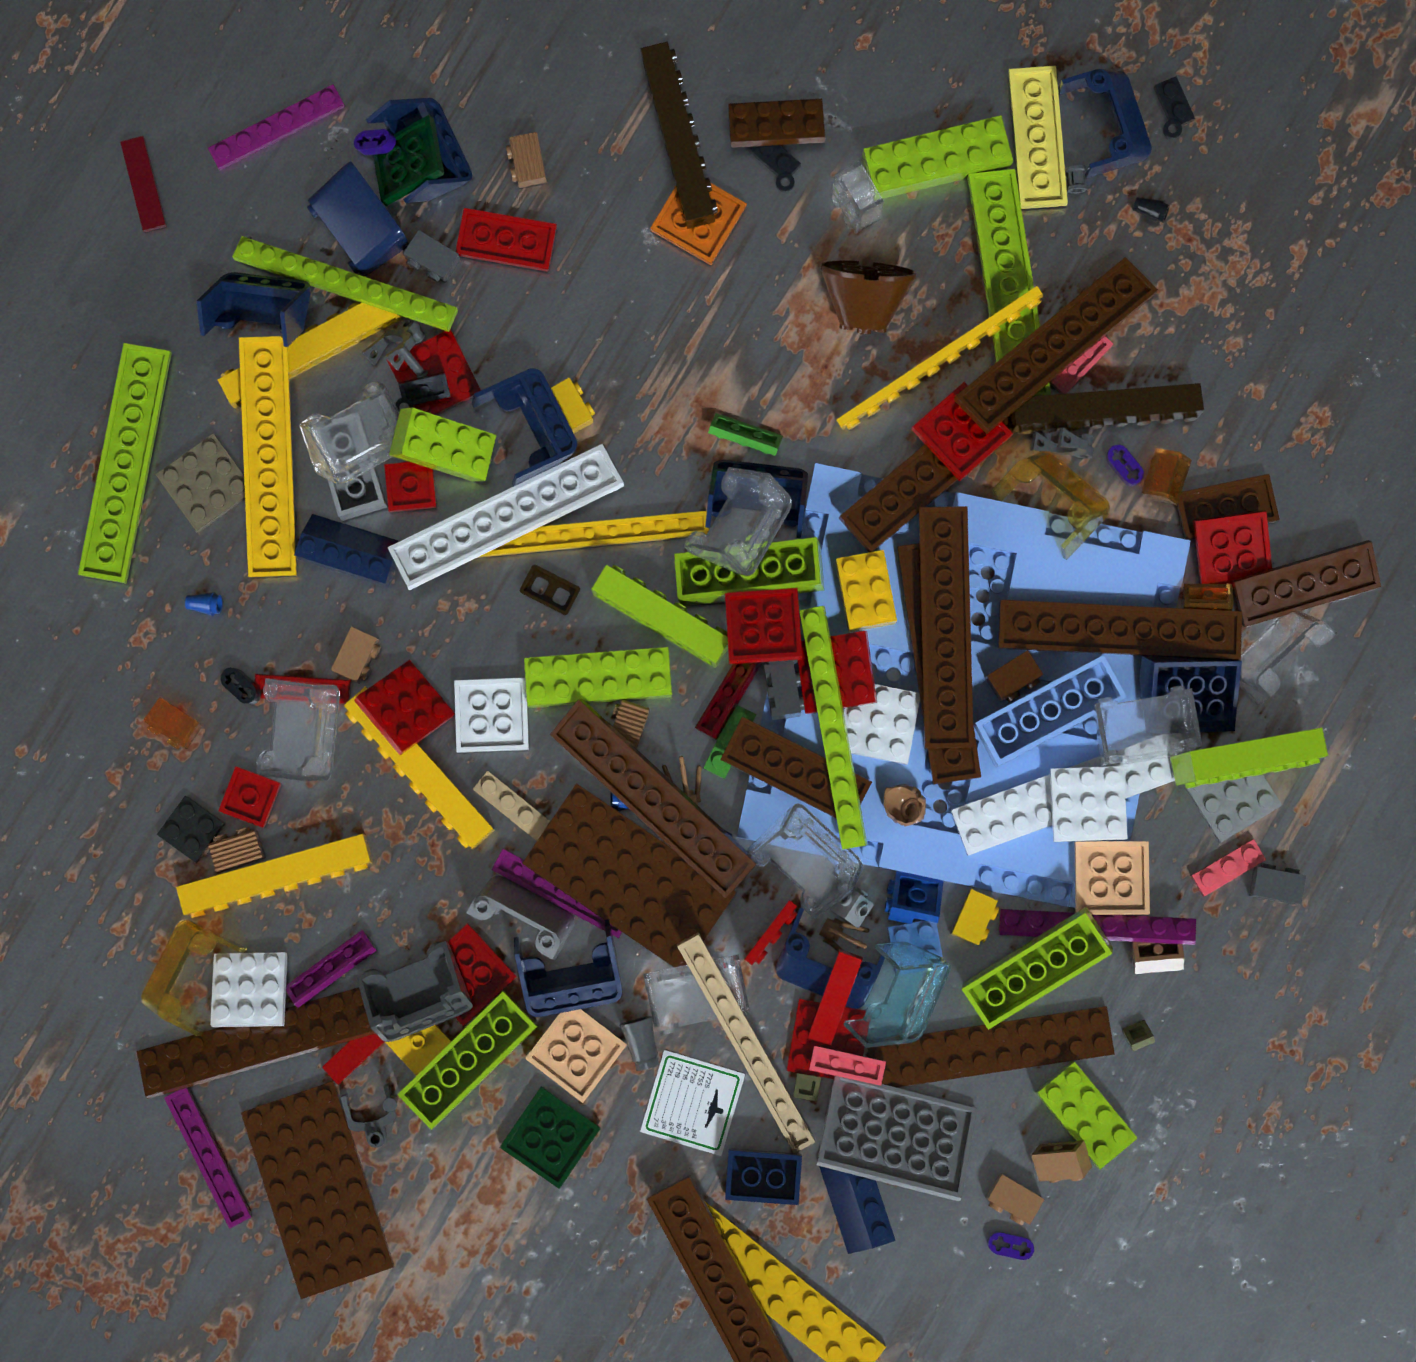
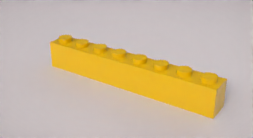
M355 302L347 307V311L341 314L334 313L327 317L326 322L321 325H311L305 330L306 333L298 336L288 347L289 379L401 320L400 316L364 303ZM240 368L236 370L229 369L221 374L222 377L217 380L229 403L235 409L241 406Z
M365 686L344 705L348 710L345 712V715L354 724L358 721L362 725V734L369 741L374 739L379 744L377 750L385 759L390 757L396 763L392 766L401 777L406 775L411 780L408 785L417 795L422 792L427 798L424 803L433 813L437 810L443 816L441 822L449 830L454 828L459 834L457 840L465 848L470 846L472 849H475L495 829L418 744H415L402 755L397 753L354 701L359 694L368 689Z
M360 834L176 887L183 915H191V919L206 915L205 910L214 908V911L218 912L228 909V904L237 902L238 905L252 902L251 897L260 895L261 899L274 896L275 891L284 888V892L298 889V884L307 882L308 885L322 882L321 877L328 875L331 876V879L345 875L344 871L354 868V872L368 869V864L373 863L366 835Z

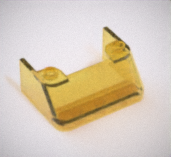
M1042 451L1018 461L993 488L995 500L1003 501L1019 482L1030 483L1040 476L1069 500L1073 505L1068 510L1067 517L1069 523L1076 530L1061 545L1063 558L1067 560L1107 518L1110 513V505L1103 495L1052 453Z
M181 921L175 927L142 992L141 1000L143 1005L163 1020L195 1036H201L205 1030L179 1018L182 1013V1004L179 999L170 995L191 952L193 951L200 955L209 954L214 950L217 942L237 952L245 953L247 948L194 921Z

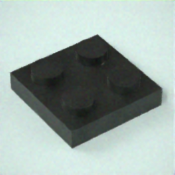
M184 796L157 835L197 863L207 850L208 844L212 843L213 838L218 835L225 823L189 797Z

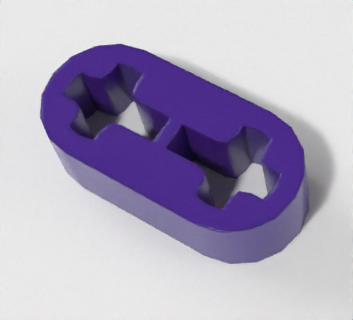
M386 129L362 131L354 140V147L363 155L385 154L390 152L396 144L395 136Z
M1114 445L1109 449L1106 460L1120 479L1129 486L1139 484L1144 477V470L1127 448L1122 445ZM1113 451L1116 453L1121 451L1123 453L1121 459L1125 463L1124 465L1120 460L1114 461L1112 459L1114 456ZM1126 466L1131 471L1136 470L1138 472L1136 475L1137 480L1134 478L1128 479L1129 471L1125 468Z
M994 1232L988 1238L989 1249L997 1255L1019 1260H1027L1033 1256L1034 1245L1028 1238L1004 1232ZM998 1236H1001L1002 1241L1009 1243V1247L1001 1246L999 1250H996V1246L992 1242L997 1240ZM1022 1242H1026L1029 1252L1026 1251L1023 1255H1020L1019 1250L1012 1248L1013 1244L1020 1246Z

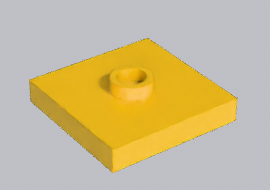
M434 1025L399 1040L385 1043L417 1076L452 1041L437 1025Z

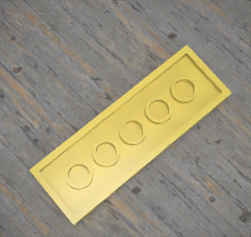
M1056 66L1009 69L1017 182L1021 209L1067 206L1068 199Z

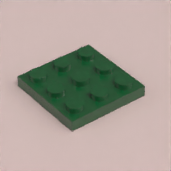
M430 115L393 134L396 138V144L390 152L373 155L380 200L385 206L410 194L427 180H435L444 175L435 120Z
M541 1086L499 1148L560 1189L601 1127Z

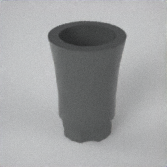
M652 1016L641 1017L620 1024L619 1026L626 1039L632 1062H635L636 1071L650 1069L659 1065Z

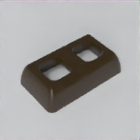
M532 565L520 588V593L563 615L569 613L580 592L579 586L538 565ZM538 577L549 582L542 595L531 589ZM558 588H562L570 593L565 605H560L553 601V596Z

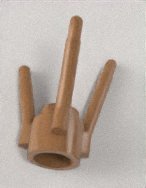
M680 756L683 792L698 805V802H701L702 767L700 765L697 766L694 794L693 790L688 788L684 757ZM662 765L664 775L672 781L667 766Z
M827 918L819 933L820 936L824 937L823 942L831 945L839 952L842 948L833 940L838 941L840 937L864 949L867 948L865 943L843 933L844 928L842 927L868 933L870 930L861 926L856 928L852 924L834 918V920Z

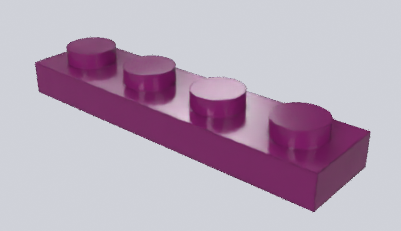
M361 930L286 985V992L294 1005L299 1008L377 950L367 934Z

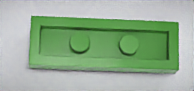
M718 413L715 414L708 431L709 434L715 435L718 438L727 439L741 446H748L762 453L776 456L783 438L780 434Z
M737 705L720 733L703 769L723 779L726 778L731 765L720 759L741 718L744 717L753 722L757 714Z

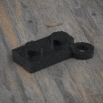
M1177 76L1154 86V90L1168 119L1163 127V133L1169 139L1179 137L1182 133V126L1195 120ZM1171 125L1175 126L1177 132H1169L1168 127Z
M780 145L753 146L750 153L778 176L776 179L778 190L781 192L792 190L795 183L792 175L798 170L801 163ZM788 179L790 184L782 186L781 180Z
M445 372L398 382L401 398L395 403V411L399 415L401 403H407L409 408H414L416 404L451 397Z

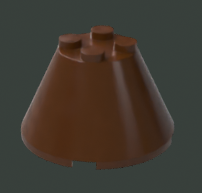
M850 260L827 261L821 264V271L840 323L839 328L844 330L857 328V333L871 334V330L880 333L887 332L889 323L916 279L914 270L892 264L873 262V267L861 266L859 261Z

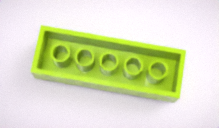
M1001 115L864 148L862 155L874 201L967 179L970 173L1011 168L1013 162Z
M817 537L674 554L677 597L679 603L683 606L725 602V593L790 588H798V593L825 591L821 544Z
M614 564L612 568L608 565L604 567L591 589L595 597L712 667L717 668L728 649L727 631L718 626L715 629L710 627L708 620L698 614H695V616L688 614L685 606L676 601L674 604L668 602L665 594L656 589L653 592L648 590L646 583L636 577L633 579L628 578L625 574L626 571Z
M668 647L524 658L527 706L529 708L574 705L581 698L588 704L620 702L622 700L672 698Z
M1317 728L1190 751L1170 757L1176 786L1185 784L1186 789L1205 784L1210 785L1227 780L1242 779L1248 776L1253 777L1270 772L1275 773L1292 768L1307 767L1320 763V758L1327 757L1328 752L1323 729Z
M1085 907L963 982L962 991L989 1030L1113 954V946L1088 908Z
M503 991L397 1095L432 1130L509 1056L538 1025Z

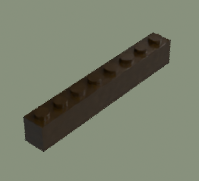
M668 41L640 48L687 229L714 223V214L718 213L715 199L710 200L709 192L712 191L709 177L704 178L703 170H706L705 160L697 152V149L701 148L698 135H693L691 127H695L692 113L687 114L685 106L689 105L686 91L681 92L680 89L683 79L680 70H675L674 63H677L675 50L669 48Z
M1201 383L1032 396L1010 415L1012 432L1026 435L1033 433L1035 430L1051 433L1060 428L1075 431L1086 426H1090V429H1099L1104 427V425L1111 424L1114 427H1123L1128 425V423L1147 425L1151 421H1160V423L1165 424L1173 422L1174 419H1183L1185 422L1197 420L1204 412Z

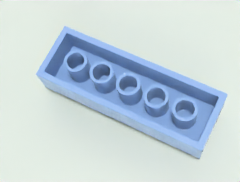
M1102 655L981 719L974 724V728L995 767H998L1123 701L1127 696L1105 656Z

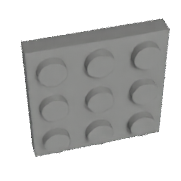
M1264 775L1248 776L1242 779L1227 780L1186 789L1219 843H1222L1282 806Z

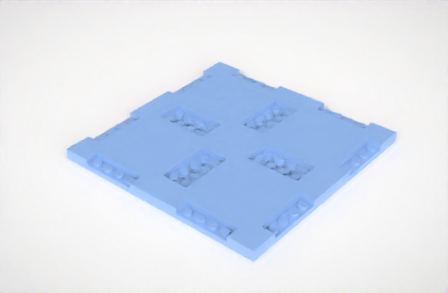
M815 463L803 519L802 534L799 539L818 538L821 544L825 591L798 593L799 610L825 606L830 636L848 633L835 564L836 558L869 553L839 520V517L881 482L883 478ZM944 491L927 507L968 506L970 620L975 613L982 614L985 619L984 624L981 626H976L971 621L973 725L1102 655L1108 661L1127 698L998 767H995L974 728L981 778L951 782V787L947 790H943L938 784L933 785L928 750L924 749V723L921 703H919L908 765L851 754L854 772L872 782L861 803L868 845L842 850L836 818L751 775L749 776L737 838L1075 909L1074 842L1086 841L1053 842L1052 825L967 856L951 810L1049 775L1050 769L1069 768L1151 738L1153 733H1146L1140 687L1142 656L1028 650L1043 673L1038 678L1041 683L1030 690L1027 687L1019 690L1020 696L1009 703L1006 699L1000 702L985 677L1027 651L998 649L1000 600L1176 608L1191 540L1147 531L1139 532L1052 514L1046 510L959 492L950 493ZM918 513L875 550H884L897 622L894 625L860 631H867L871 662L877 669L876 674L873 675L874 683L919 693L897 546L919 543ZM990 567L994 571L993 578L989 580L984 579L981 576V569ZM979 590L988 592L989 600L987 602L981 603L976 599V593ZM800 617L801 641H805ZM794 663L795 672H799L798 663ZM890 668L897 669L900 672V678L897 681H890L886 676L887 670ZM801 686L797 687L799 696H803ZM767 692L760 726L826 758L818 713L805 714V710H802L800 717L772 721ZM907 784L919 789L926 799L924 819L917 824L901 826L889 818L884 808V792L886 787ZM1140 794L1126 798L1128 839L1098 841H1131ZM936 800H943L946 803L947 808L944 813L934 811L933 804Z

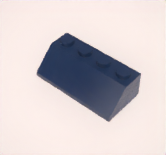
M312 514L301 533L294 556L299 560L389 588L396 564L387 547L400 541Z
M819 1166L848 1254L873 1249L896 1241L876 1180Z

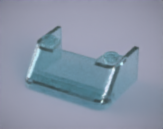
M908 942L876 944L875 949L897 969L885 1001L869 1005L863 1019L847 1020L843 1025L866 1048L915 1042L925 1032L951 966L943 957Z

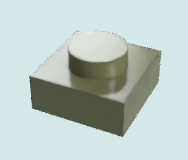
M1145 1020L1122 1029L1133 1051L1155 1043L1154 1035Z
M797 1073L793 1097L817 1102L821 1077Z

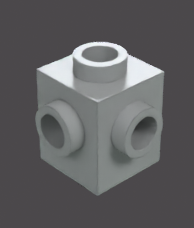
M845 886L830 910L856 928H859L874 904L866 899L869 894L862 889L856 887L853 890Z

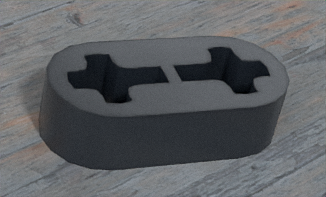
M229 667L222 672L220 678L222 685L240 702L253 705L260 700L261 689L243 671ZM231 674L235 675L234 679L238 682V684L231 682ZM244 688L251 690V698L247 697L248 694L243 690Z

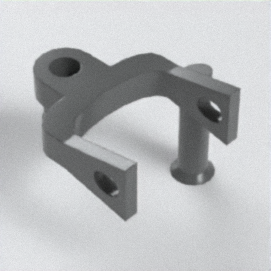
M407 318L396 330L386 331L378 340L362 351L369 362L375 366L387 345L393 342H402L385 356L396 370H399L403 361H405L417 375L416 378L424 377L428 374V370H424L410 353L412 347L425 338V333L421 331L420 324L415 320ZM375 350V355L371 358L370 354ZM398 354V359L394 362V357Z
M1060 428L1058 443H1054L1051 441L1052 432H1042V435L1038 432L1033 433L1031 451L1072 455L1084 459L1093 458V435L1082 433L1078 437L1065 428ZM1064 436L1068 438V442L1064 441ZM1037 440L1041 441L1040 446L1037 445Z
M390 1083L383 1086L387 1098L383 1101V1109L389 1113L375 1120H354L348 1094L341 1096L348 1127L352 1131H365L368 1144L374 1148L381 1147L386 1142L387 1133L385 1126L392 1123L397 1117L398 1097L392 1095ZM373 1135H378L380 1141H374Z

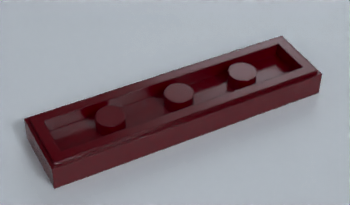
M144 136L121 141L143 232L167 227Z
M763 662L741 663L731 666L695 726L698 731L717 740Z

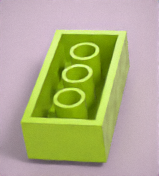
M416 408L400 409L389 455L472 482L486 481L496 435Z
M1074 1061L1069 1062L1035 1091L1074 1141L1084 1140L1090 1160L1100 1170L1138 1139Z

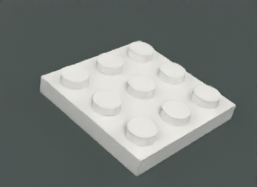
M526 678L454 680L457 753L529 750Z
M875 684L877 703L844 708L851 754L908 765L919 709L920 694L918 692Z
M1124 766L1050 769L1053 842L1128 839Z
M287 953L214 954L210 1025L212 1027L284 1026Z

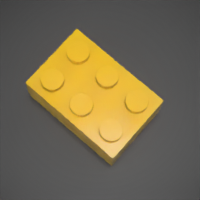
M884 550L836 558L835 564L848 633L896 624L897 617Z

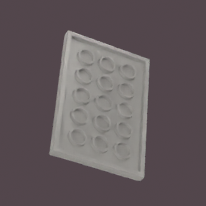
M834 1076L816 1165L960 1202L963 1194L977 1108L884 1084L880 1086Z

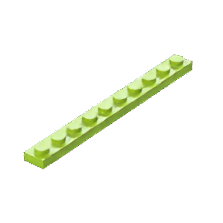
M241 236L232 256L235 261L289 279L306 281L310 283V286L448 332L458 312L455 306Z
M825 606L799 610L842 850L866 846L868 844Z

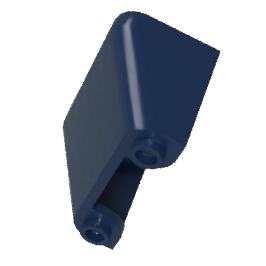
M351 161L344 165L308 199L310 205L307 206V209L314 218L319 216L350 258L351 261L348 262V265L355 274L360 273L366 277L409 245L401 228Z

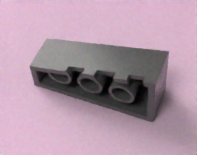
M797 660L763 662L772 721L800 717L801 711L805 710L803 696H799L797 688L801 686L800 674L795 672L794 663H798Z

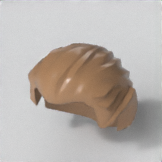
M900 784L885 788L884 808L887 816L895 823H899L901 826L917 824L924 819L926 799L916 787Z

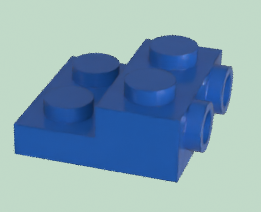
M896 871L894 880L889 879L887 894H891V898L887 897L884 909V912L889 913L888 919L912 924L914 918L938 923L944 881Z

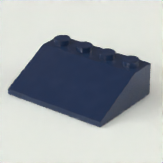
M1142 656L1140 687L1146 733L1235 731L1242 661L1176 656Z

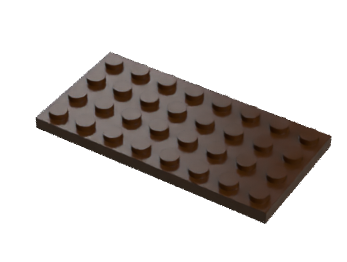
M577 783L522 862L523 865L602 919H609L611 925L680 972L685 970L687 963L677 944L698 932L704 941L737 893L733 891L729 897H723L671 847Z
M331 1081L241 1112L300 1298L304 1299L394 1268L391 1253L350 1128L348 1127L335 1082Z

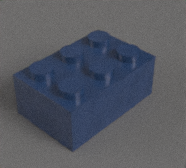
M729 1149L725 1200L799 1205L802 1154Z

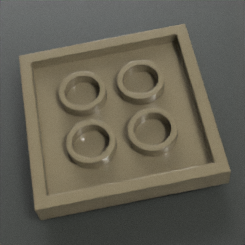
M214 433L155 474L197 533L245 500L244 474Z

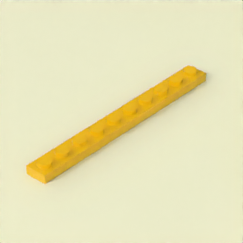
M1038 286L1034 287L837 418V422L843 430L845 428L853 429L861 423L860 418L866 414L869 417L874 415L881 409L879 406L884 402L892 403L901 396L899 394L906 388L908 390L913 389L921 383L919 379L925 375H928V377L934 375L940 370L939 366L946 361L950 364L961 356L959 353L964 349L968 348V350H971L981 343L979 339L985 335L991 337L1001 330L999 326L1006 321L1010 324L1021 316L1020 312L1027 307L1031 310L1041 303L1040 299L1043 297L1042 292Z
M707 511L541 526L477 558L710 536L709 528L705 527Z

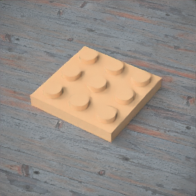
M1149 841L1074 842L1075 913L1087 907L1091 915H1150Z
M579 1009L559 1013L525 1059L580 1102L584 1103L627 1044L585 1011Z

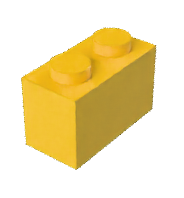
M569 377L551 387L573 434L594 423L592 416L595 412L589 402L584 404L580 397L583 391L577 381L572 383Z
M970 889L950 934L974 945H979L980 941L985 943L990 929H987V925L990 919L995 920L1000 908L996 906L998 900Z

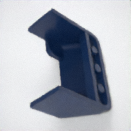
M1095 69L1061 80L1058 88L1059 95L1088 87L1094 93L1107 92L1121 135L1114 137L1109 144L1110 158L1089 164L1085 173L1086 179L1145 161L1149 157L1152 146L1126 73L1116 70Z
M433 98L389 100L366 119L367 123L384 122L386 130L392 135L427 115H430L435 120L444 175L435 180H427L404 198L405 203L433 200L465 185L472 179V171L443 109Z
M238 272L224 274L196 301L200 335L205 336L214 326H220L222 329L233 328L240 320L280 325L279 329L283 336V346L289 347L304 330L311 295L310 283L301 280Z
M535 368L525 370L474 393L472 400L473 408L492 399H495L498 406L504 411H513L521 408L541 449L534 451L530 455L528 461L529 468L514 475L513 486L557 466L575 452L577 447L576 437L544 374L540 370Z
M718 460L714 462L705 527L710 528L712 516L725 518L732 513V508L779 513V519L785 525H797L796 538H801L808 473L800 468L732 460Z
M800 907L776 964V973L784 981L823 996L833 968L806 957L810 949L809 940L804 935L795 932L804 912V909ZM883 944L876 964L866 961L861 962L846 1006L856 1009L866 1003L891 944Z
M609 919L604 920L607 942L600 943L594 947L592 951L593 963L546 971L544 962L538 957L523 958L519 937H514L515 960L526 1009L530 1015L543 1017L611 1004L621 998L622 985Z

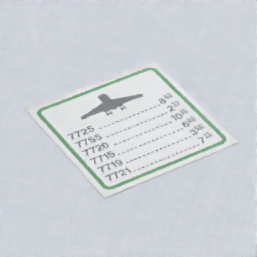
M664 1050L640 1132L722 1156L745 1074Z

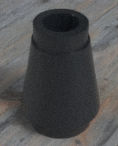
M1137 197L1133 211L1155 223H1164L1170 205L1166 204L1163 200Z

